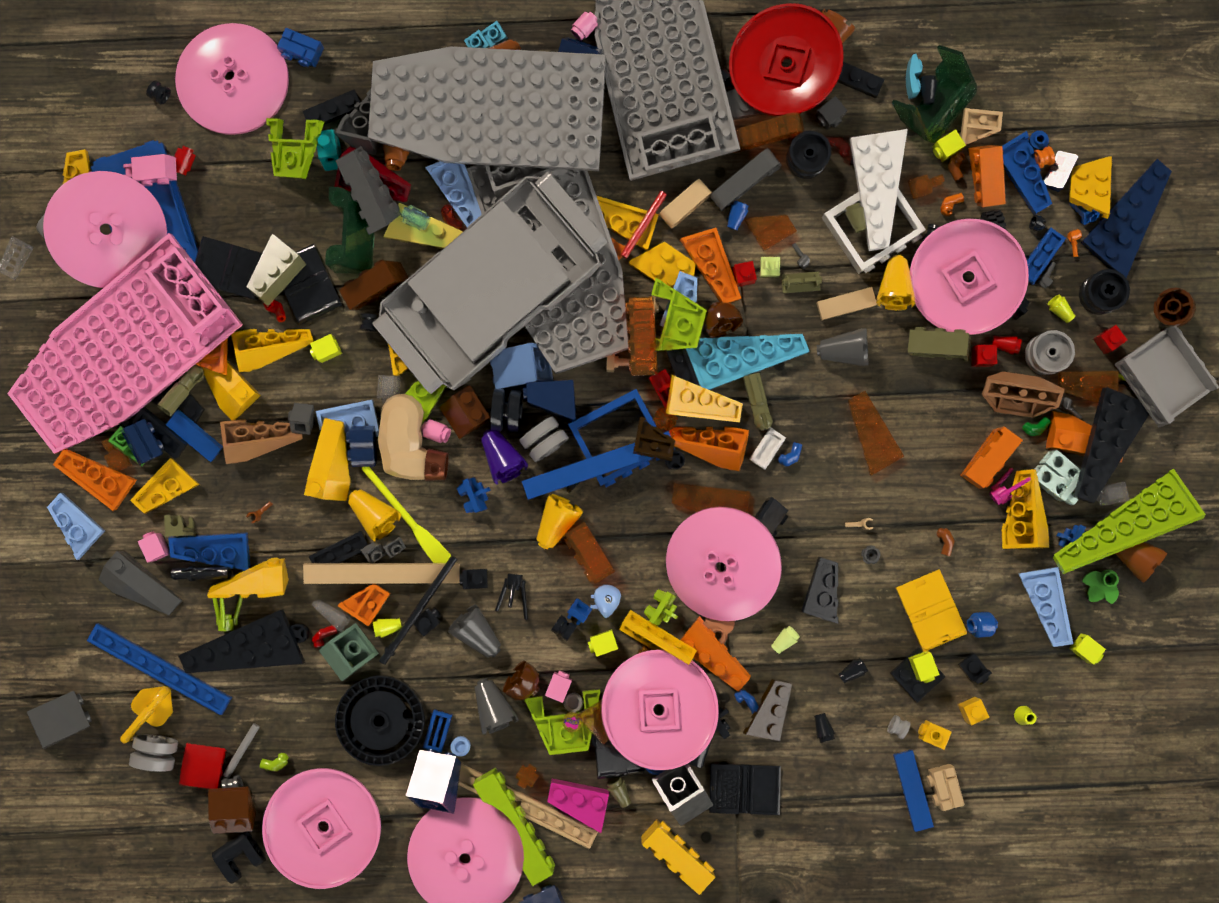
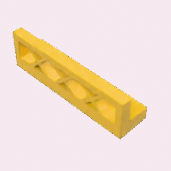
M632 610L629 611L619 630L652 650H665L688 665L697 652L693 647Z

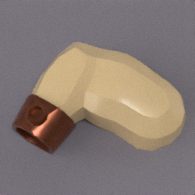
M397 394L388 398L382 406L378 444L383 470L392 476L409 480H446L449 454L433 449L426 450L422 447L421 427L424 411L421 403L413 396Z

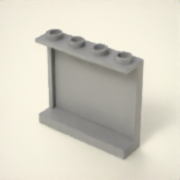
M1177 326L1165 328L1115 363L1119 372L1158 427L1170 424L1181 412L1210 391L1219 388L1215 378L1206 369L1204 362L1199 359L1193 347L1187 342L1182 331Z

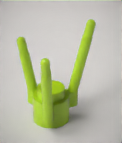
M241 595L239 596L234 618H232V614H225L223 598H220V611L217 598H212L218 631H233L234 625H238V616L243 598H241Z

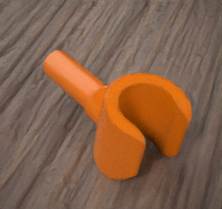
M1079 229L1073 230L1067 235L1072 245L1073 257H1078L1076 240L1082 238V233Z

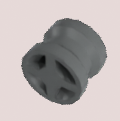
M236 775L232 779L224 778L222 780V788L244 787L241 776Z

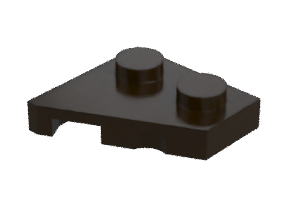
M640 417L633 454L672 461L675 440L669 435H665L658 427L650 425L644 417Z

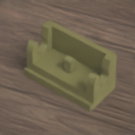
M164 515L165 537L197 535L192 517H189V525L185 527L181 515Z

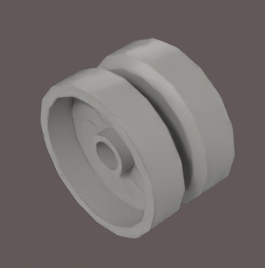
M1057 330L1046 331L1032 338L1025 349V361L1028 367L1040 375H1052L1068 368L1075 356V347L1071 338Z
M553 416L535 426L519 440L525 449L535 446L529 454L535 463L554 453L569 439L563 430L553 433L559 425Z
M135 735L132 748L137 751L130 754L129 766L147 771L173 770L175 758L170 754L177 751L178 740L160 735Z

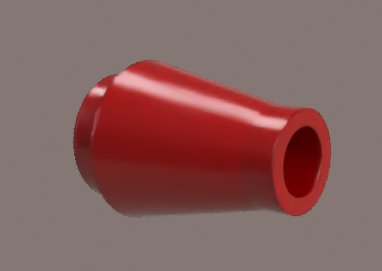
M994 336L992 345H997V349L1009 354H1019L1022 339H1018L1017 336Z

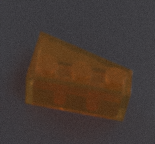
M585 522L565 533L567 538L564 540L569 549L573 548L576 555L574 557L580 566L583 564L587 571L584 574L589 582L594 581L596 584L615 572Z

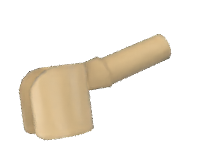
M865 518L858 522H846L845 527H861L864 530H870L873 527H867L866 521L873 519Z

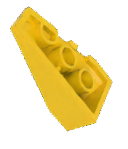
M228 360L227 375L202 368L219 408L231 420H236L261 396Z
M270 558L230 579L211 586L207 594L208 598H230L235 594L241 595V598H247L251 594H257L258 598L284 595L289 580L285 558Z

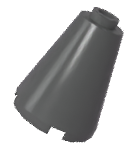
M867 328L857 329L821 340L820 344L817 345V356H821V360L868 366Z
M474 604L466 609L467 613L458 616L449 627L448 632L485 657L491 656L493 658L501 651L499 648L501 643L480 608Z
M484 678L477 682V686L474 689L483 735H486L487 731L491 734L510 726L509 722L512 720L514 723L519 720L517 714L493 680Z

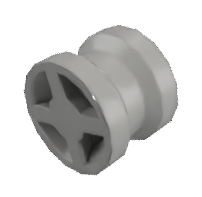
M894 715L888 725L887 732L890 734L894 733L898 738L904 739L911 723L907 720L903 721L899 716Z

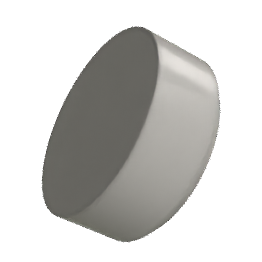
M578 693L568 694L564 699L565 709L571 713L580 711L583 707L581 695Z

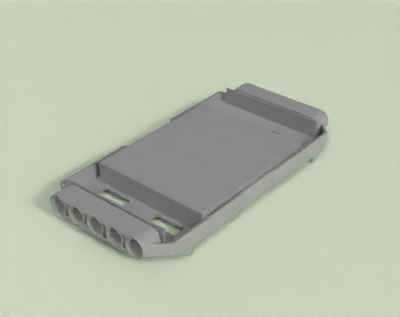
M549 172L545 173L542 177L526 176L471 223L463 233L441 252L434 255L380 302L379 318L373 322V325L430 394L442 384L452 390H456L470 381L472 376L507 347L508 339L542 310H551L583 281L589 279L601 265L596 252L605 246L608 241ZM524 206L541 223V226L535 231L517 213ZM558 246L575 263V266L569 271L551 253Z

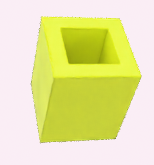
M954 130L936 141L932 146L933 153L944 162L952 155L960 152L966 144L957 130Z
M332 334L310 343L312 347L310 353L313 359H317L321 363L342 354L337 340Z
M612 629L591 636V641L588 642L591 653L595 652L596 657L618 649Z
M1080 634L1069 648L1085 662L1093 665L1102 660L1103 653L1106 650L1086 634Z
M925 651L909 657L917 680L928 683L935 680V676L939 675L931 652Z

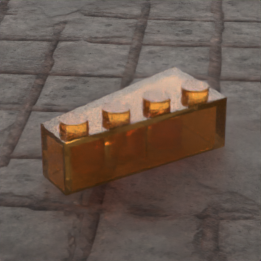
M654 297L629 298V302H626V313L630 317V322H627V333H630L628 352L631 353L629 371L631 376L658 375Z

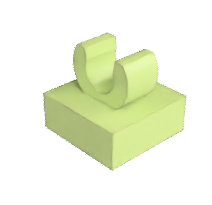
M761 257L760 277H779L780 257Z

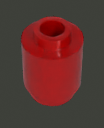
M182 146V149L177 148L174 155L176 157L177 173L186 176L187 172H190L196 157L193 154L194 150Z

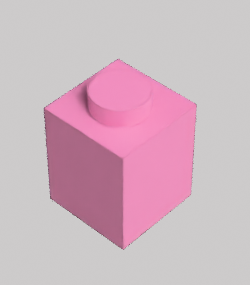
M152 531L143 535L144 539L138 541L147 562H155L170 555L162 533H154Z
M560 670L558 673L554 672L545 696L563 703L572 679L569 678L570 674Z

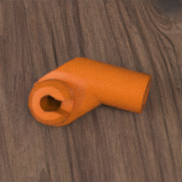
M958 193L944 198L940 207L941 213L945 216H950L953 213L954 205L964 202L963 194Z

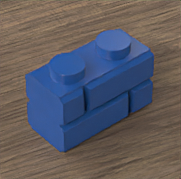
M285 28L282 38L277 45V49L281 52L283 58L290 61L292 58L298 60L300 65L307 68L309 65L312 67L317 66L319 57H321L324 50L320 41Z

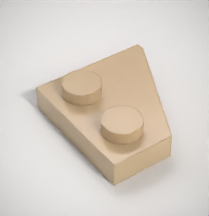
M965 108L963 110L960 136L964 143L967 145L1000 132L1003 112Z

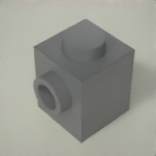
M835 96L818 109L815 115L816 121L821 127L824 126L826 130L831 126L835 128L842 122V118L848 110Z
M294 403L293 409L288 414L291 433L311 435L316 418L314 405Z

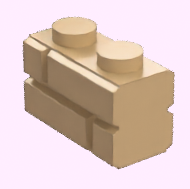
M946 764L928 770L929 776H926L929 787H933L934 795H932V800L935 807L938 806L941 811H946L965 805L953 765Z

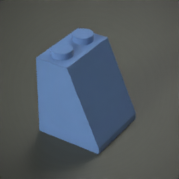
M535 343L505 348L490 361L494 375L493 384L496 389L510 390L527 387L526 383L553 381L551 366Z

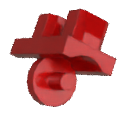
M666 369L648 379L663 406L667 408L671 378Z

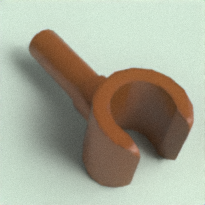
M269 501L258 511L249 512L246 517L248 518L254 514L256 518L251 523L261 520L263 512L273 504Z

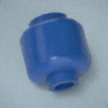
M990 612L973 613L967 620V629L976 638L993 636L998 628L997 619Z

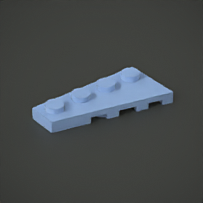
M439 161L425 167L468 228L482 214L465 164Z
M1054 567L1018 573L1051 645L1058 647L1073 644L1059 568Z

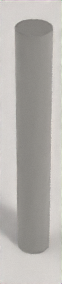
M252 724L225 769L223 776L230 778L260 728L259 725Z

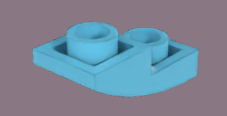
M495 21L483 31H476L464 41L468 47L489 48L502 43L508 37L499 22Z
M917 54L912 55L906 70V89L909 99L916 98L921 90L920 81L916 78L922 72L923 65L921 60L918 59Z

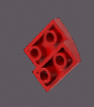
M187 743L182 761L179 785L204 789L219 788L227 750L225 748Z

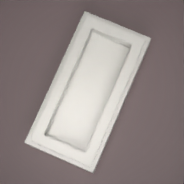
M770 427L749 460L766 470L786 437Z

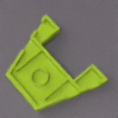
M266 118V124L270 126L271 133L268 134V138L272 142L273 147L271 160L274 176L306 179L324 121L306 120L304 140L282 139L284 120Z
M656 278L651 295L670 300L662 335L658 339L641 334L636 351L647 352L650 351V347L653 351L697 348L707 310Z
M600 689L583 691L584 712L545 716L543 696L525 699L549 755L589 750L594 726L593 707L598 706ZM575 717L576 720H579V723L571 721L572 724H578V728L572 729L567 727L564 723L565 720Z

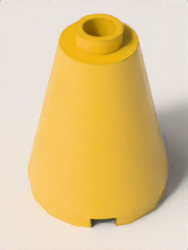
M894 255L887 262L876 298V303L879 307L882 304L885 305L887 310L897 311L906 310L908 305H911V307L915 305V295L908 261L901 255Z
M354 490L349 495L348 504L373 541H376L375 538L382 539L386 537L396 527L394 522L396 520L399 522L401 519V514L398 510L363 490Z
M556 494L548 495L536 538L539 546L549 549L553 548L581 517L583 510L575 504L573 507L569 503L570 500Z

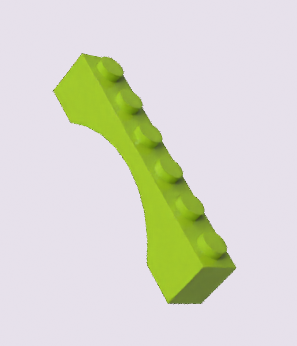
M494 768L476 778L473 786L482 802L492 805L503 812L516 827L521 837L524 851L522 870L531 885L534 886L553 875L555 863L552 857L547 856L545 853V846L542 840L537 839L535 836V829L532 823H528L525 819L523 808L515 802L516 798L513 791L505 785L506 780L503 774Z

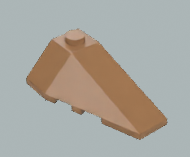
M241 419L220 422L226 464L245 462L303 439L302 434L291 433L290 423L276 422L274 425L264 424V421L247 423L246 420Z

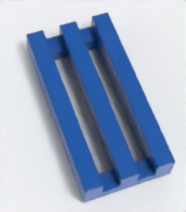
M433 710L423 748L433 749L442 753L453 714ZM436 715L440 716L431 746L428 744L435 723ZM445 717L447 718L444 727L441 742L438 748L436 747V744L443 723V719Z

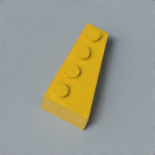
M656 819L641 836L642 845L646 849L651 847L650 850L657 859L662 860L664 858L668 868L674 873L679 872V877L700 895L715 879L714 868L707 861L703 863L699 859L700 855L693 848L689 850L684 845L686 842L678 834L674 836L666 822H660Z

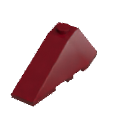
M349 146L340 155V158L356 148ZM369 155V160L373 167L378 170L381 181L389 189L391 198L394 201L407 202L411 184ZM338 167L334 187L351 194L352 188L345 183Z

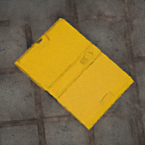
M940 570L896 587L923 652L967 634Z

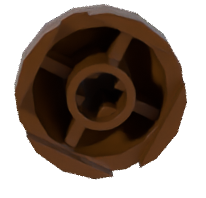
M1177 287L1161 292L1159 298L1154 303L1156 318L1164 325L1171 327L1185 325L1194 317L1196 312V303L1192 295Z
M725 302L713 303L708 309L704 320L706 332L711 338L723 337L726 335V331L730 329L734 332L743 323L739 310L731 303Z
M523 660L513 669L516 672L511 678L508 676L503 687V692L514 700H525L530 696H535L540 688L538 686V671L532 664Z

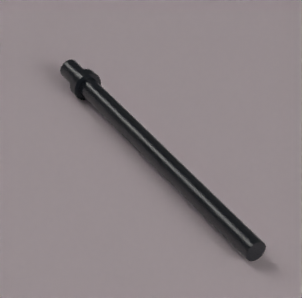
M451 555L389 647L386 646L385 652L379 660L382 664L386 665L390 657L396 654L395 650L458 560L456 557Z

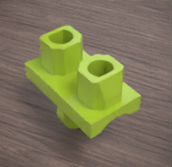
M657 590L653 598L660 602L657 609L648 605L644 614L650 619L651 623L659 626L662 620L668 623L671 617L677 619L678 616L674 614L677 608L673 604L676 596L668 591Z

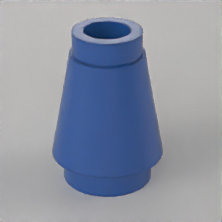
M734 201L730 208L727 227L738 231V228L749 212L747 210L749 206Z

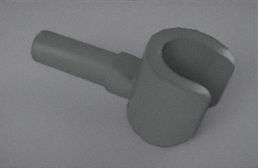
M794 243L792 247L800 257L797 264L802 269H805L810 263V258L803 254L797 244Z
M1051 262L1045 275L1038 281L1044 289L1053 282L1049 276L1056 265L1055 262Z
M1062 398L1059 408L1068 411L1081 420L1082 416L1071 407L1073 401L1069 398Z

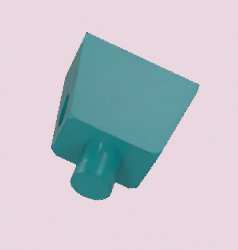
M334 129L321 131L318 137V157L325 171L338 169L336 160L342 154L340 139L336 136Z

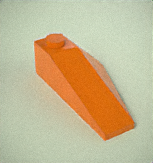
M1052 411L1045 449H1057L1061 452L1084 456L1092 425L1071 414Z
M694 427L670 428L669 433L671 438L675 440V447L720 468L740 470L744 460L749 430L735 427H724V430H713V427H706V430H696Z

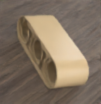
M698 179L659 213V216L673 229L706 201L712 192Z

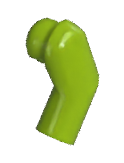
M280 753L278 758L273 761L262 759L260 768L274 772L279 771L287 765L289 757L285 753Z

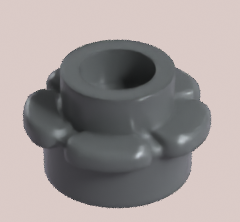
M872 545L867 546L861 552L863 561L867 564L877 563L880 557L879 549Z

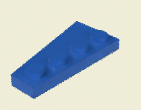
M1025 131L1002 146L1003 165L1005 172L1033 215L1050 206L1052 202L1045 181L1042 180L1039 164L1036 163L1033 147L1030 146L1028 132Z
M248 532L168 538L171 558L204 562L205 564H215L232 569L237 568L243 571L251 568Z

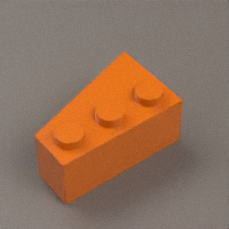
M986 145L968 148L975 189L974 200L977 206L988 207L1006 204L1002 146Z
M1004 426L993 429L960 476L978 489L989 487L994 480V475L1003 468L1005 462L1023 440Z

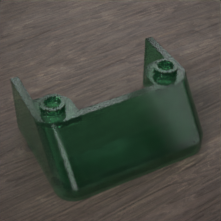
M942 45L937 47L942 62L935 70L936 79L938 80L935 104L924 105L922 100L916 108L911 104H905L897 100L892 101L900 120L930 143H936L977 92L976 81L963 52Z

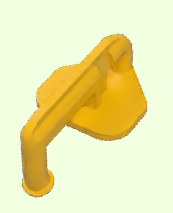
M162 686L142 689L132 700L131 708L138 717L121 736L120 741L125 744L132 741L135 733L145 721L154 727L161 726L173 713L170 687Z

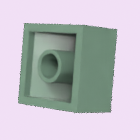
M356 623L331 639L319 650L341 681L348 678L379 654Z

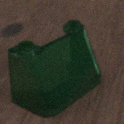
M329 187V200L331 204L342 208L344 211L342 245H332L326 250L325 264L334 273L359 274L364 270H370L373 266L374 233L368 234L366 229L369 227L366 219L361 218L359 212L362 210L359 203L353 201L351 191L340 187Z

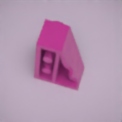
M552 778L547 802L601 833L609 791L607 789Z

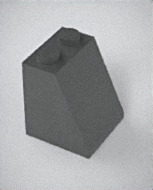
M69 692L27 711V715L43 749L90 727L89 722H92L88 711L83 712L81 705L84 702L80 693Z
M689 764L665 770L651 779L680 826L713 806Z

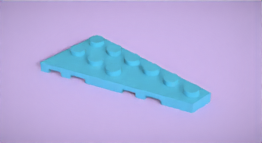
M803 334L700 338L697 348L686 349L699 385L708 390L810 352Z

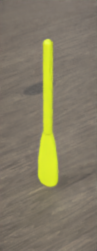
M361 467L362 471L389 503L400 512L401 517L410 526L417 541L433 563H446L451 554L435 537L415 522L370 467Z

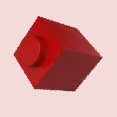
M753 261L734 264L732 271L737 287L755 284L757 277Z
M1114 325L1107 328L1093 340L1103 354H1106L1125 343L1127 338L1118 326Z
M976 345L972 347V367H992L997 364V345Z

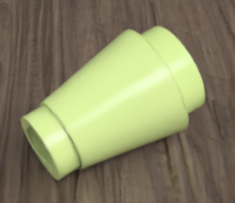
M791 626L784 627L771 646L780 654L797 643L800 636Z

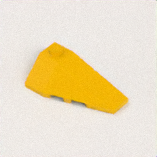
M248 329L231 334L239 372H250L262 368L313 342L310 329H287L284 332H275L274 329H268L267 332H257V329Z
M324 418L304 495L325 500L347 501L351 479L348 469L349 461L346 452L347 444L344 422Z
M1036 469L1016 471L1013 486L1028 477L1031 480L1011 492L1010 505L1007 506L1006 510L1008 513L1006 522L1002 526V549L1049 548L1048 525Z

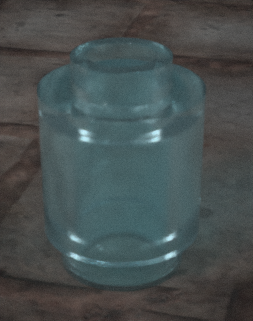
M413 205L404 207L401 213L402 222L418 230H426L431 217L427 215V212Z

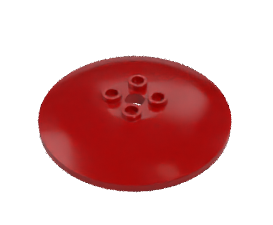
M795 3L772 6L753 16L737 34L729 57L730 77L739 96L753 109L772 116L800 114L822 102L835 87L843 67V45L837 28L832 21L817 9ZM785 59L792 60V64L789 67L782 66V62Z

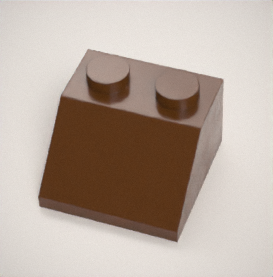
M470 385L454 394L439 407L459 439H462L491 420L490 415Z
M248 786L209 789L208 814L213 834L253 830L256 810Z

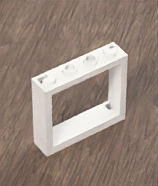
M898 188L896 203L914 231L866 262H863L835 220L836 217L846 211V207L860 203L859 192L830 209L822 216L823 221L858 274L863 271L865 273L870 272L875 268L874 264L879 261L881 264L891 258L890 254L894 251L897 254L907 248L905 244L910 241L912 243L917 242L922 238L921 234L926 230Z

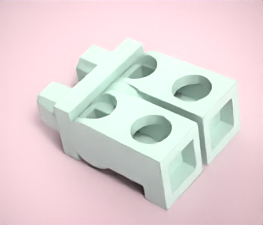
M1057 449L1049 450L1039 464L1041 465H1037L1035 468L1039 486L1057 501H1064L1069 505H1075L1079 499L1073 497V490L1076 488L1080 469Z

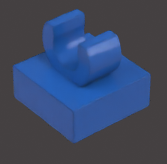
M576 598L567 612L569 613L567 618L575 617L578 619L576 624L579 625L581 622L584 623L592 608Z

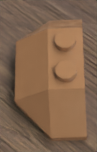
M1000 372L987 377L982 396L995 412L1033 418L1051 409L1059 408L1065 390L1041 377Z

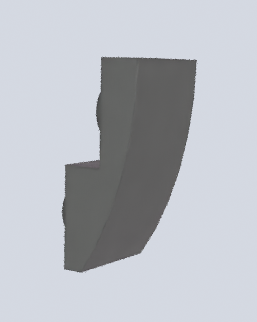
M397 534L379 539L362 548L361 552L368 563H375L386 554L391 559L405 549L406 546Z

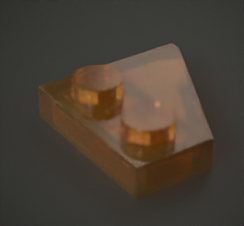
M787 215L753 217L745 220L763 251L768 250L797 231Z

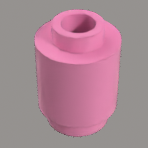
M584 12L572 25L571 33L580 41L583 38L586 39L598 26L596 22L597 17L591 12Z
M431 419L427 422L425 421L421 427L423 437L438 443H446L451 434V429L447 425Z

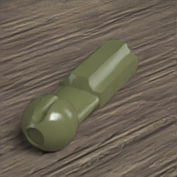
M197 365L191 367L185 372L178 383L172 386L157 404V407L167 415L172 416L189 395L190 390L195 384L203 380V369Z
M760 373L744 376L743 380L752 408L754 424L759 430H767L772 426L773 419L767 405Z

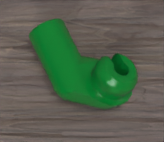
M1043 417L1038 424L1025 423L1022 430L1029 436H1039L1048 428L1051 421Z

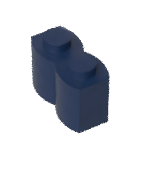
M351 426L349 432L346 433V441L350 443L351 450H348V461H351L352 467H375L377 464L375 426Z

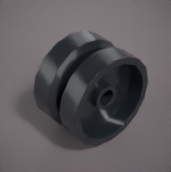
M804 131L798 134L792 140L786 154V163L789 170L795 176L803 179H811L818 176L825 169L831 157V146L828 139L816 131Z
M1100 270L1085 279L1081 284L1079 290L1080 303L1085 310L1092 314H1108L1125 305L1130 294L1129 282L1117 270Z
M495 388L491 407V430L502 431L505 426V420H507L508 431L519 433L523 415L522 390H512L507 401L505 389Z

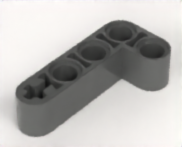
M767 148L717 188L710 197L718 208L723 211L767 175L770 176L781 168L782 164L772 151Z

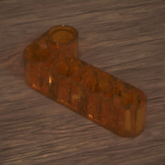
M797 112L789 113L735 129L740 150L732 153L742 152L787 138L792 141L798 134L805 131L801 115Z

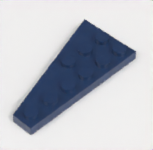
M1156 159L1110 209L1109 218H1102L1082 240L1081 244L1109 269L1117 270L1127 278L1172 171Z

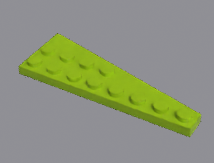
M1172 469L1165 476L1157 479L1154 484L1142 490L1136 497L1128 500L1113 511L1103 521L1098 522L1088 532H1084L1077 540L1069 543L1054 554L1053 559L1062 574H1065L1203 519L1206 514L1176 471Z

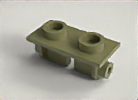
M819 272L781 274L783 293L821 291L820 283H822V277L819 276Z

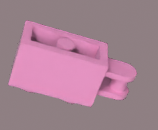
M166 154L131 158V164L123 165L126 172L125 176L136 180L143 186H153V183L156 182L157 184L165 185L169 184V181L177 180L176 157Z

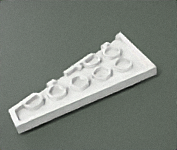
M907 129L850 138L861 207L864 208L867 228L865 232L869 251L885 249L890 244Z

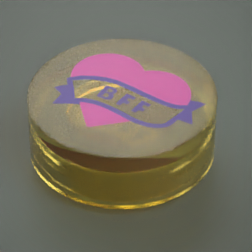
M576 712L567 713L563 718V727L568 732L578 731L582 726L581 716Z

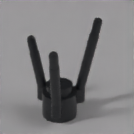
M508 573L495 608L496 612L499 611L507 587L510 589L509 608H512L515 590L519 591L521 587L524 619H528L525 592L526 581L523 580V575Z

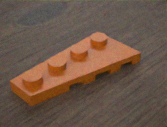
M717 228L681 238V243L721 303H732L740 300L741 295Z
M68 449L62 450L53 466L112 511L118 509L137 481V479Z
M699 616L680 640L697 650L693 657L696 661L739 692L749 681L751 675L735 657L728 653L727 647L716 639L715 633L704 625V621Z

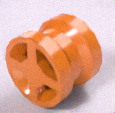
M1050 146L1045 147L1041 151H1034V157L1040 169L1044 165L1050 166L1055 164V154Z

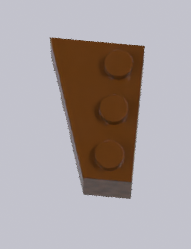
M382 259L374 263V267L370 270L367 269L360 272L359 277L355 280L351 279L345 282L344 287L339 289L349 310H359L378 300L379 296L385 292H393L395 290L394 286L403 283L409 277L401 262Z

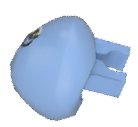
M612 585L599 586L595 590L594 595H591V598H594L595 605H591L590 608L598 609L604 618H608L620 603V590Z

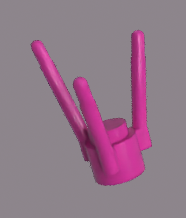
M1010 468L991 487L992 491L989 494L997 505H1003L1011 500L1012 495L1009 496L1011 492L1029 482L1031 478L1028 477L1009 489H1006L1005 486L1000 487L1012 473L1013 468Z

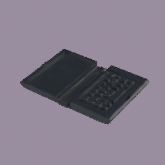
M202 236L195 264L215 289L258 301V298L247 288V285L262 253Z
M314 243L296 251L306 265L283 289L300 325L342 306L341 300L327 274Z
M593 707L597 779L644 774L645 768L630 762L615 749L604 729L601 707Z
M711 764L710 800L713 806L709 808V813L780 815L781 766Z

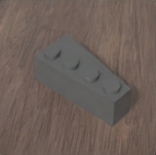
M362 146L336 160L345 183L352 188L351 196L353 201L359 203L362 210L359 212L361 218L366 219L369 227L366 229L369 235L387 226L401 215L399 206L391 198L389 189L381 181L378 170L373 167L368 153L363 150Z

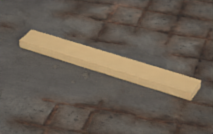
M304 563L303 579L304 584L433 583L446 563ZM460 563L454 564L442 583H460Z
M461 763L458 785L478 794L473 783L483 773ZM507 786L508 789L513 791L517 805L523 808L525 818L588 849L591 848L598 831Z

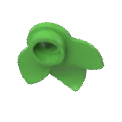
M1092 571L1082 579L1084 584L1090 586L1087 592L1090 602H1097L1105 598L1108 603L1113 604L1119 596L1117 588L1119 577L1115 571ZM1106 576L1110 577V582L1108 583L1105 581Z

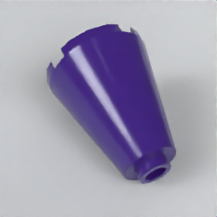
M490 429L483 433L481 441L492 480L495 484H498L500 480L502 484L513 480L522 474L520 470L523 467L525 470L528 468L527 461L499 431H492Z

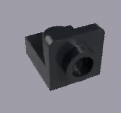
M463 570V574L459 575L460 586L463 585V589L488 588V570Z
M428 607L419 615L414 625L424 637L443 622L440 619L442 615L436 608Z
M972 653L958 664L969 680L976 685H982L989 680L988 676L992 674L975 653Z
M718 707L716 729L722 738L726 739L730 736L728 730L731 728L725 719L720 720V718L729 713L726 707Z

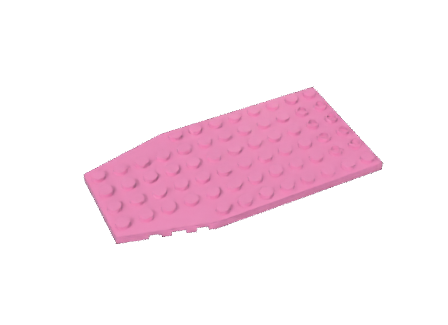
M168 233L56 327L49 335L50 338L46 344H43L39 349L40 352L35 359L30 361L25 373L20 375L7 394L52 452L57 454L64 449L75 446L129 420L243 324L175 237Z

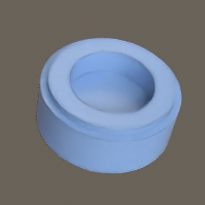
M464 736L456 737L451 743L452 753L459 757L465 756L471 747L470 741Z

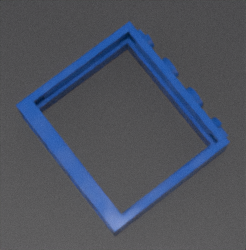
M637 389L568 424L586 459L592 456L578 430L634 400L637 402L646 421L653 427L656 426ZM652 457L623 467L604 478L602 475L596 478L600 486L605 485V487L616 483V478L622 476L624 479L633 474V469L639 467L641 470L650 465L648 461L654 458Z

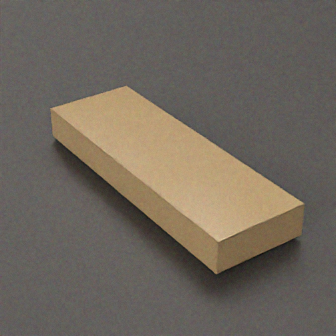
M872 287L816 303L821 321L877 306Z

